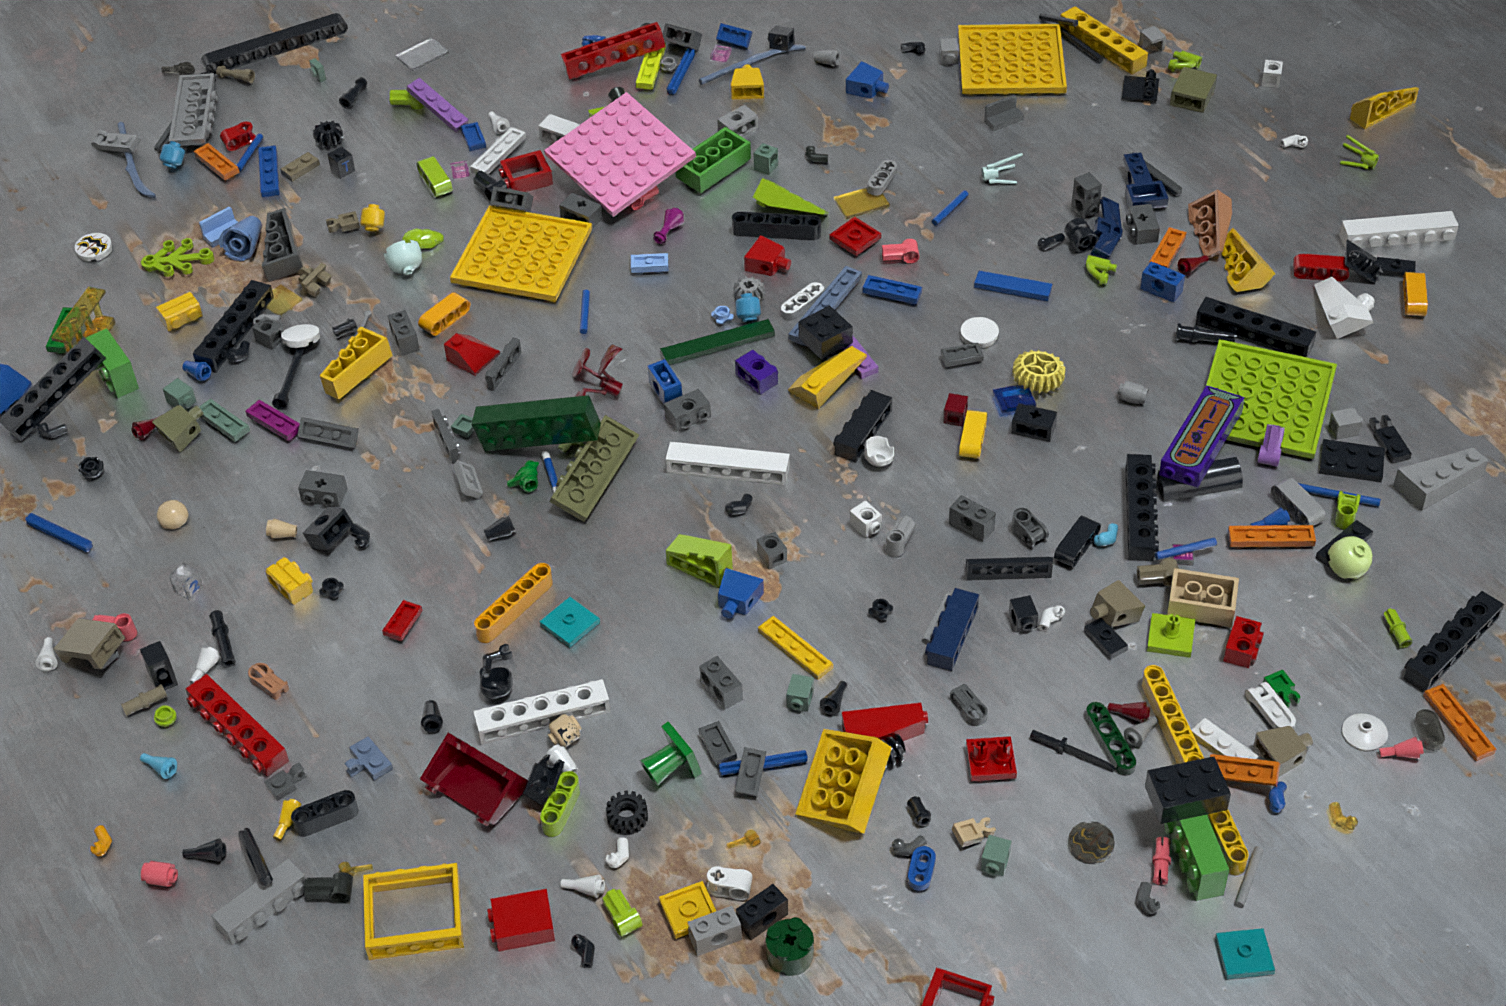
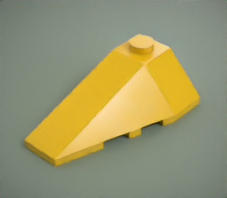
M850 346L801 375L791 385L788 392L819 409L866 359L867 354Z

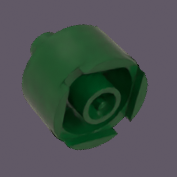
M793 917L780 920L767 929L766 957L769 966L774 971L783 972L788 976L799 975L810 967V963L814 958V936L812 930L802 919Z

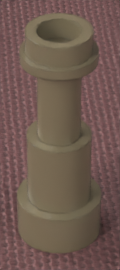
M218 66L216 70L217 76L221 78L230 76L234 79L243 80L246 83H253L255 80V72L251 69L230 70L226 69L225 66Z

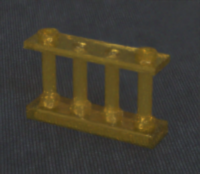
M87 287L51 337L52 341L64 343L68 353L73 348L72 340L74 337L78 343L83 337L86 338L106 328L110 332L116 324L114 317L104 316L99 305L106 291ZM94 311L95 318L92 321L90 314ZM85 324L86 331L82 334L81 327Z

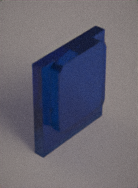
M1014 385L993 389L994 397L1002 413L1016 411L1018 403L1036 407V402L1029 387L1024 390L1023 385Z

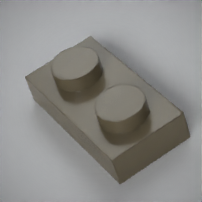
M307 152L280 169L281 174L293 182L318 167L320 162L318 158Z

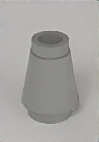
M835 49L815 51L814 61L829 66L838 65L840 62V52Z

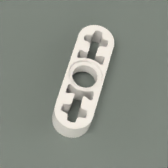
M817 282L811 283L781 305L782 318L794 320L808 310L824 292V286ZM802 299L807 300V302L800 303L798 301Z

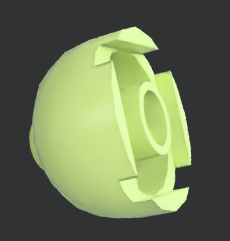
M1344 537L1335 542L1328 551V555L1330 554V567L1334 573L1344 579H1358L1372 565L1373 554L1367 542L1358 537Z

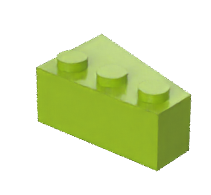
M679 534L665 550L668 565L720 588L725 569L733 570L732 545L728 543Z

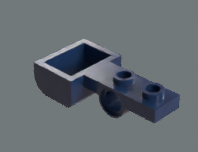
M1142 153L1124 154L1123 161L1128 172L1129 183L1125 189V200L1128 208L1129 206L1151 204L1153 209L1167 207L1169 198L1162 181H1152Z

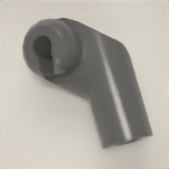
M1141 882L1137 903L1146 913L1155 914L1160 909L1159 901L1155 903L1156 899L1150 898L1152 885L1148 882Z

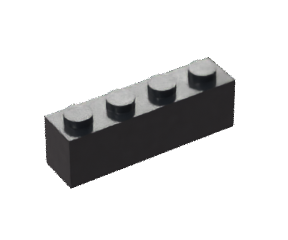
M870 390L868 395L862 398L860 406L853 411L849 422H845L842 432L834 438L835 455L857 463L864 452L866 441L877 434L892 412V397Z

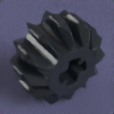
M326 120L324 123L320 122V125H315L313 137L317 146H322V148L329 147L330 149L331 146L337 147V144L342 143L344 134L339 123Z

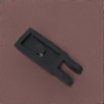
M1381 416V424L1384 428L1380 427V423L1375 417L1370 418L1369 424L1374 432V436L1380 446L1385 448V454L1390 462L1394 463L1411 459L1412 453L1396 428L1392 426L1389 416Z

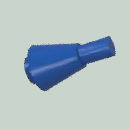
M1280 507L1264 517L1263 520L1251 523L1250 526L1288 525L1290 517L1287 510L1283 511Z

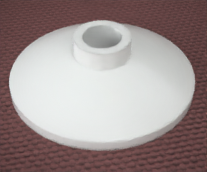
M1354 714L1348 717L1342 726L1343 738L1350 746L1357 750L1367 752L1378 750L1385 745L1388 738L1385 724L1377 717L1369 714Z

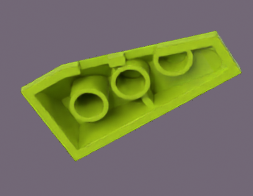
M764 178L761 179L752 197L757 200L756 204L764 208L768 205L821 215H828L829 213Z

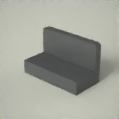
M1011 95L985 106L984 122L993 131L1023 120L1024 114L1016 107L1017 97Z

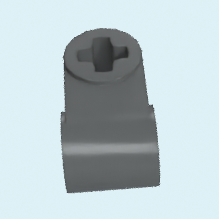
M1023 507L1014 510L1011 528L1023 540L1026 546L1031 548L1035 545V542L1049 537L1046 526L1030 510Z

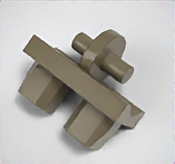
M322 262L315 269L312 267L308 269L302 267L299 269L298 274L300 277L298 280L302 286V290L299 293L302 296L308 293L316 297L321 291V286L317 283L320 282L327 286L331 282L332 276L325 271L326 265Z

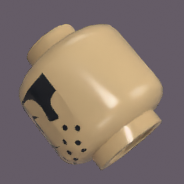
M563 714L549 724L551 733L548 734V737L554 745L559 744L561 747H567L579 739L582 728L573 715Z

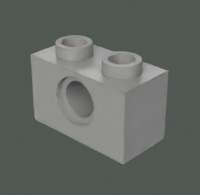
M743 105L717 119L718 131L726 127L743 137L758 129V114L746 105Z
M732 906L688 922L689 938L697 956L742 940L741 923Z

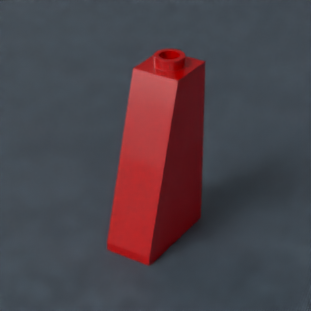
M921 702L842 712L843 732L875 737L884 741L888 736L893 738L896 733L901 736L903 741L922 735L925 732V724H928L927 711H923Z

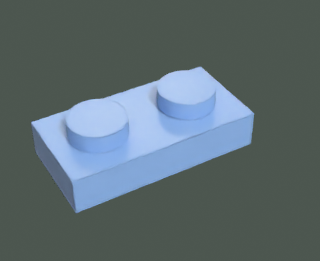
M668 253L631 255V273L669 271Z

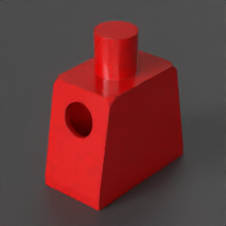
M761 235L744 256V268L748 272L774 276L779 268L789 270L791 266V260L785 258L784 246Z

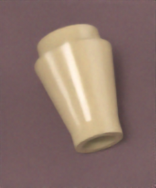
M275 518L267 522L266 536H271V539L296 537L297 525H292Z

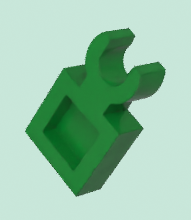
M1283 669L1264 677L1263 682H1267L1275 693L1283 698L1282 701L1287 708L1290 707L1291 703L1289 699H1293L1296 704L1300 702L1299 693L1294 691L1295 684Z

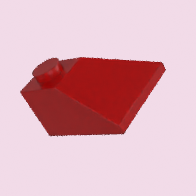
M456 333L444 343L446 360L474 376L501 354L494 347L465 334Z

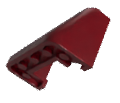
M449 732L420 777V780L426 783L424 788L434 794L438 791L444 793L478 815L476 820L487 827L490 823L495 825L523 795L528 781Z

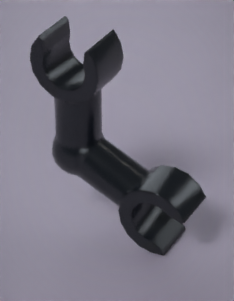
M508 644L501 645L498 651L483 655V667L479 671L480 679L484 674L490 672L492 661L500 658L502 660H509L513 657L512 651L503 653L509 650Z

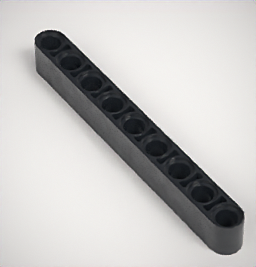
M339 13L330 14L206 53L202 56L201 63L206 72L214 73L215 75L218 66H225L226 69L231 70L342 35L347 31L348 25Z

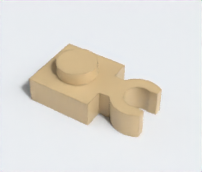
M986 817L981 819L980 823H976L974 818L954 823L952 831L961 847L980 843L984 837L989 835L993 836L996 828L985 827L990 822V818Z

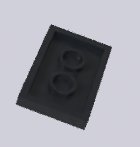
M1323 439L1319 474L1382 483L1385 448Z

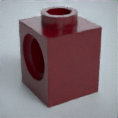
M949 393L944 408V424L963 427L968 410L969 396Z

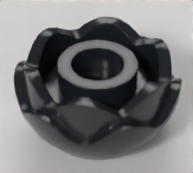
M86 457L79 463L78 471L81 476L87 479H94L103 472L104 463L98 457Z

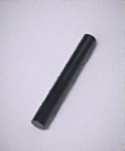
M1042 13L1039 15V19L1043 21L1075 27L1078 25V20Z

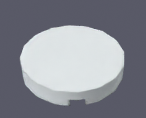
M973 317L962 324L960 335L965 344L978 342L980 348H987L998 340L999 329L997 324L988 318Z
M308 324L290 327L282 332V343H286L287 346L293 348L306 347L309 345V342L313 341L315 343L320 339L319 328Z

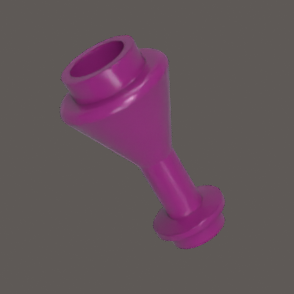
M672 208L665 211L663 228L660 232L656 231L653 234V239L656 243H665L669 230L683 225L684 214L680 209Z

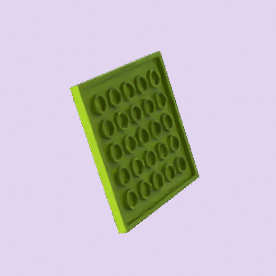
M1219 339L1206 385L1245 397L1242 414L1226 440L1261 448L1267 424L1278 425L1285 428L1280 447L1282 449L1281 452L1314 459L1337 364Z

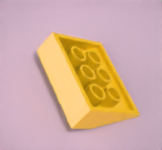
M823 729L795 815L843 830L864 834L892 747L875 737Z

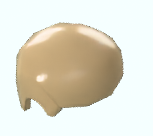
M177 500L165 501L159 506L157 511V521L161 527L171 530L183 526L189 516L185 505Z

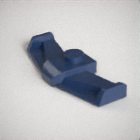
M1103 196L1100 199L1103 218L1098 217L1095 220L1093 230L1099 239L1090 254L1106 259L1111 256L1118 241L1122 238L1123 229L1119 203Z

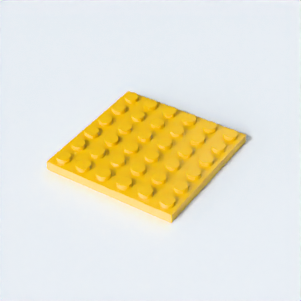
M1060 24L958 25L962 94H1058L1067 92Z
M489 205L453 270L450 281L455 284L556 302L592 231V223Z

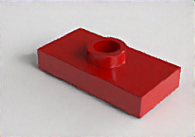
M403 600L383 628V635L403 641L422 613V606Z

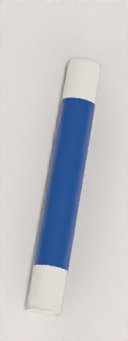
M543 451L541 455L553 492H555L558 488L556 485L558 478L549 452Z

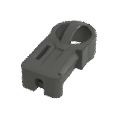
M962 684L950 691V700L953 699L962 709V715L967 723L973 726H980L986 722L987 707L966 684ZM975 710L979 718L969 715V712Z

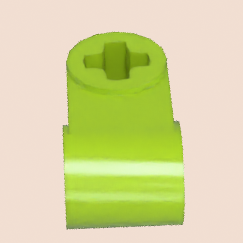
M1339 491L1335 525L1339 529L1345 530L1355 521L1361 497L1360 494L1355 496Z

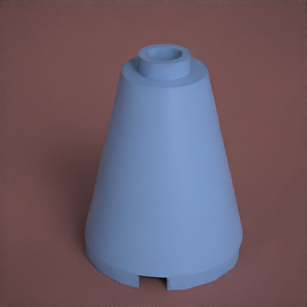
M248 216L221 233L219 245L226 251L227 257L236 261H244L254 254L262 229L261 221L255 216Z

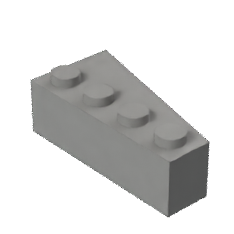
M1470 448L1398 468L1394 486L1423 511L1482 478L1488 459L1475 448Z

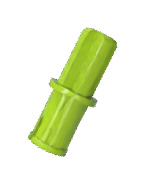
M1387 609L1383 615L1390 627V633L1394 634L1400 648L1411 646L1413 640L1406 630V624L1401 621L1395 609Z

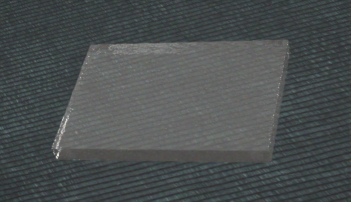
M430 38L397 54L396 58L413 72L448 55L449 51L436 40Z

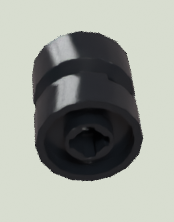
M1075 218L1065 226V235L1078 252H1087L1095 246L1097 237L1085 219Z

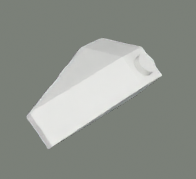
M1333 277L1314 284L1337 339L1374 323L1367 307Z

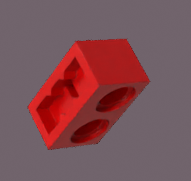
M1236 616L1226 645L1223 661L1249 668L1251 660L1256 661L1259 648H1256V645H1261L1264 636V632L1260 631L1262 623Z

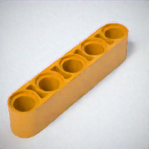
M538 563L534 565L475 619L474 626L479 642L489 643L493 641L551 588L553 580L551 568L548 564Z

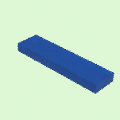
M276 145L259 147L261 196L280 195Z
M978 271L974 288L1048 301L1052 284Z

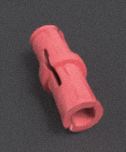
M1157 837L1155 855L1152 860L1154 865L1153 883L1160 885L1161 877L1162 885H1166L1168 883V867L1171 865V857H1169L1171 840L1164 837L1162 843V837Z

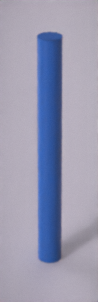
M1298 483L1309 494L1338 499V490ZM1343 492L1344 494L1355 495V496L1357 495V494H1353V493ZM1361 495L1359 503L1379 507L1381 499Z

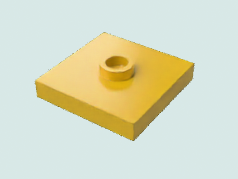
M703 881L659 896V902L676 939L689 934V921L716 912Z

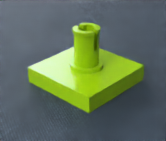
M1152 613L1147 652L1191 658L1195 619L1180 617L1177 614L1173 616V614Z

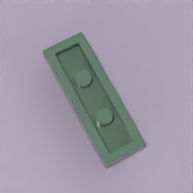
M211 398L199 406L204 413L201 418L235 442L250 431L248 424Z

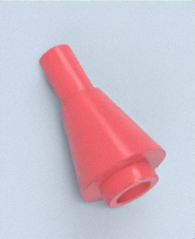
M1416 737L1398 743L1393 747L1379 748L1380 757L1396 756L1420 759V754H1424L1422 741H1417Z

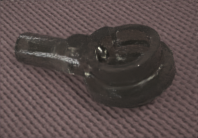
M183 62L174 66H162L161 71L162 73L192 75L195 72V68L190 62Z

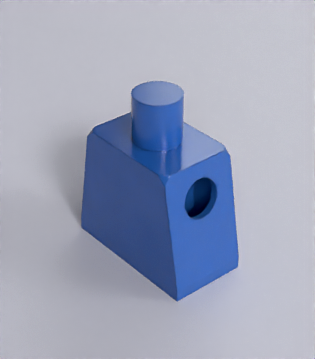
M861 61L846 78V93L873 98L878 91L887 93L889 83L883 82L884 73L881 70Z
M726 568L718 592V604L722 608L721 614L729 619L734 616L735 612L742 615L748 614L764 594L763 579Z

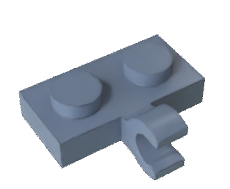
M369 736L349 747L350 753L354 756V758L345 762L348 768L346 772L350 777H354L362 770H365L373 780H376L393 770L392 763Z

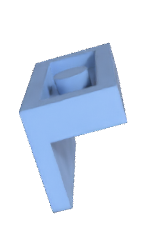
M231 207L221 210L199 222L203 239L214 248L219 245L221 233L238 223V221L235 220Z

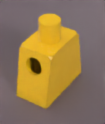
M746 64L742 68L734 70L731 82L732 100L764 99V82L759 68H752L751 65Z

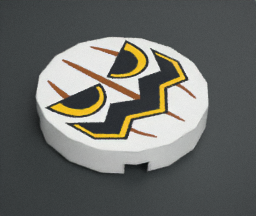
M91 233L81 237L76 242L74 248L79 259L92 262L91 260L96 259V261L107 257L112 251V243L106 234Z

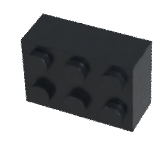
M1215 756L1147 770L1145 789L1160 824L1228 810L1231 793Z

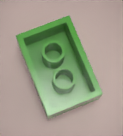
M106 328L86 337L106 357L95 371L98 370V375L102 382L106 381L105 384L109 392H114L116 397L120 398L138 390L139 386L131 362Z

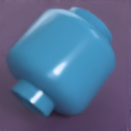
M170 141V144L162 146L159 157L160 161L163 162L162 165L174 169L182 165L185 150L180 148L181 144Z
M752 293L741 294V298L735 301L736 315L739 319H742V322L755 321L761 315L760 300L758 297H752Z

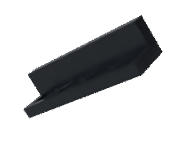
M1053 557L966 559L967 580L1052 578Z

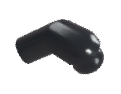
M923 42L902 43L901 51L917 50L918 54H922L926 51V45Z
M242 341L240 348L232 350L227 355L228 361L234 363L245 360L248 357L250 343Z
M744 494L741 501L727 503L725 505L726 513L734 515L744 514L751 504L753 497L750 494Z
M575 934L571 939V944L582 954L581 966L591 968L593 966L595 946L585 936Z

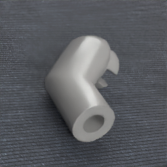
M261 314L253 319L254 326L263 317L281 324V315Z

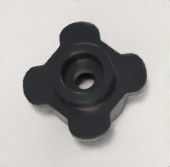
M327 578L322 582L319 594L321 596L327 595L331 598H337L340 589L344 585L342 582H338L336 578Z
M876 599L872 603V608L868 609V614L876 616L879 620H886L889 612L893 611V606L885 599Z

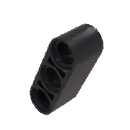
M1081 515L1056 548L1054 559L1074 568L1094 542V537L1099 534L1101 524Z
M343 790L296 808L291 814L296 834L306 837L356 817L359 809L355 794L350 790Z

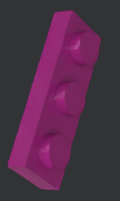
M261 400L255 402L245 411L247 417L287 441L291 440L299 432L300 423Z

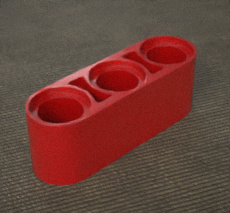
M1298 254L1293 258L1294 276L1299 279L1325 280L1333 277L1336 281H1345L1349 277V268L1345 265V257Z

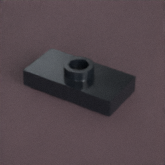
M1377 257L1376 263L1380 264L1384 269L1381 275L1403 277L1404 272H1415L1416 261Z
M1102 618L1084 626L1086 634L1109 659L1128 650L1127 643Z

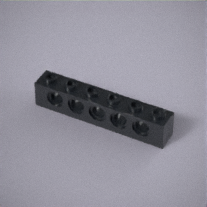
M251 280L229 309L224 312L209 334L204 337L201 344L194 350V361L206 362L211 367V372L217 373L227 360V355L236 349L254 326L253 319L263 314L274 300L271 285Z
M1206 296L1197 310L1195 325L1213 331L1236 333L1235 338L1302 357H1308L1314 346L1317 332Z
M83 337L0 418V423L18 440L22 441L106 357Z
M1127 454L1128 560L1154 561V554L1159 551V540H1155V537H1158V525L1154 523L1158 518V509H1154V506L1157 505V494L1153 493V491H1156V478H1153L1156 472V464L1152 463V455Z
M1481 591L1476 597L1472 596L1468 600L1464 609L1460 608L1456 612L1452 621L1448 620L1444 624L1440 633L1436 632L1430 639L1427 646L1423 645L1419 649L1417 656L1407 661L1404 669H1406L1404 679L1423 692L1431 689L1500 618L1504 604L1484 591Z

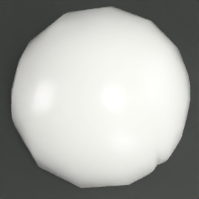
M870 437L866 441L864 455L866 460L874 466H887L894 460V447L889 446L888 439L885 437Z

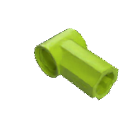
M390 90L389 101L391 105H410L412 109L416 110L424 107L408 91Z
M620 889L609 890L602 897V901L611 915L613 925L620 937L643 927L637 910L634 907L631 908Z

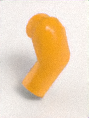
M99 825L94 829L98 842H94L95 846L90 847L91 853L98 857L105 855L112 843V839L105 826Z

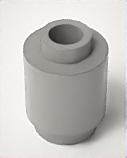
M1125 381V384L1121 383L1118 395H1121L1120 400L1138 405L1139 403H1145L1148 389L1144 388V385Z

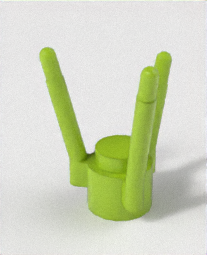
M1347 135L1346 138L1365 152L1346 143H1343V146L1362 155L1360 161L1363 164L1349 161H1340V164L1361 167L1366 170L1368 167L1374 168L1380 155L1375 154V151Z

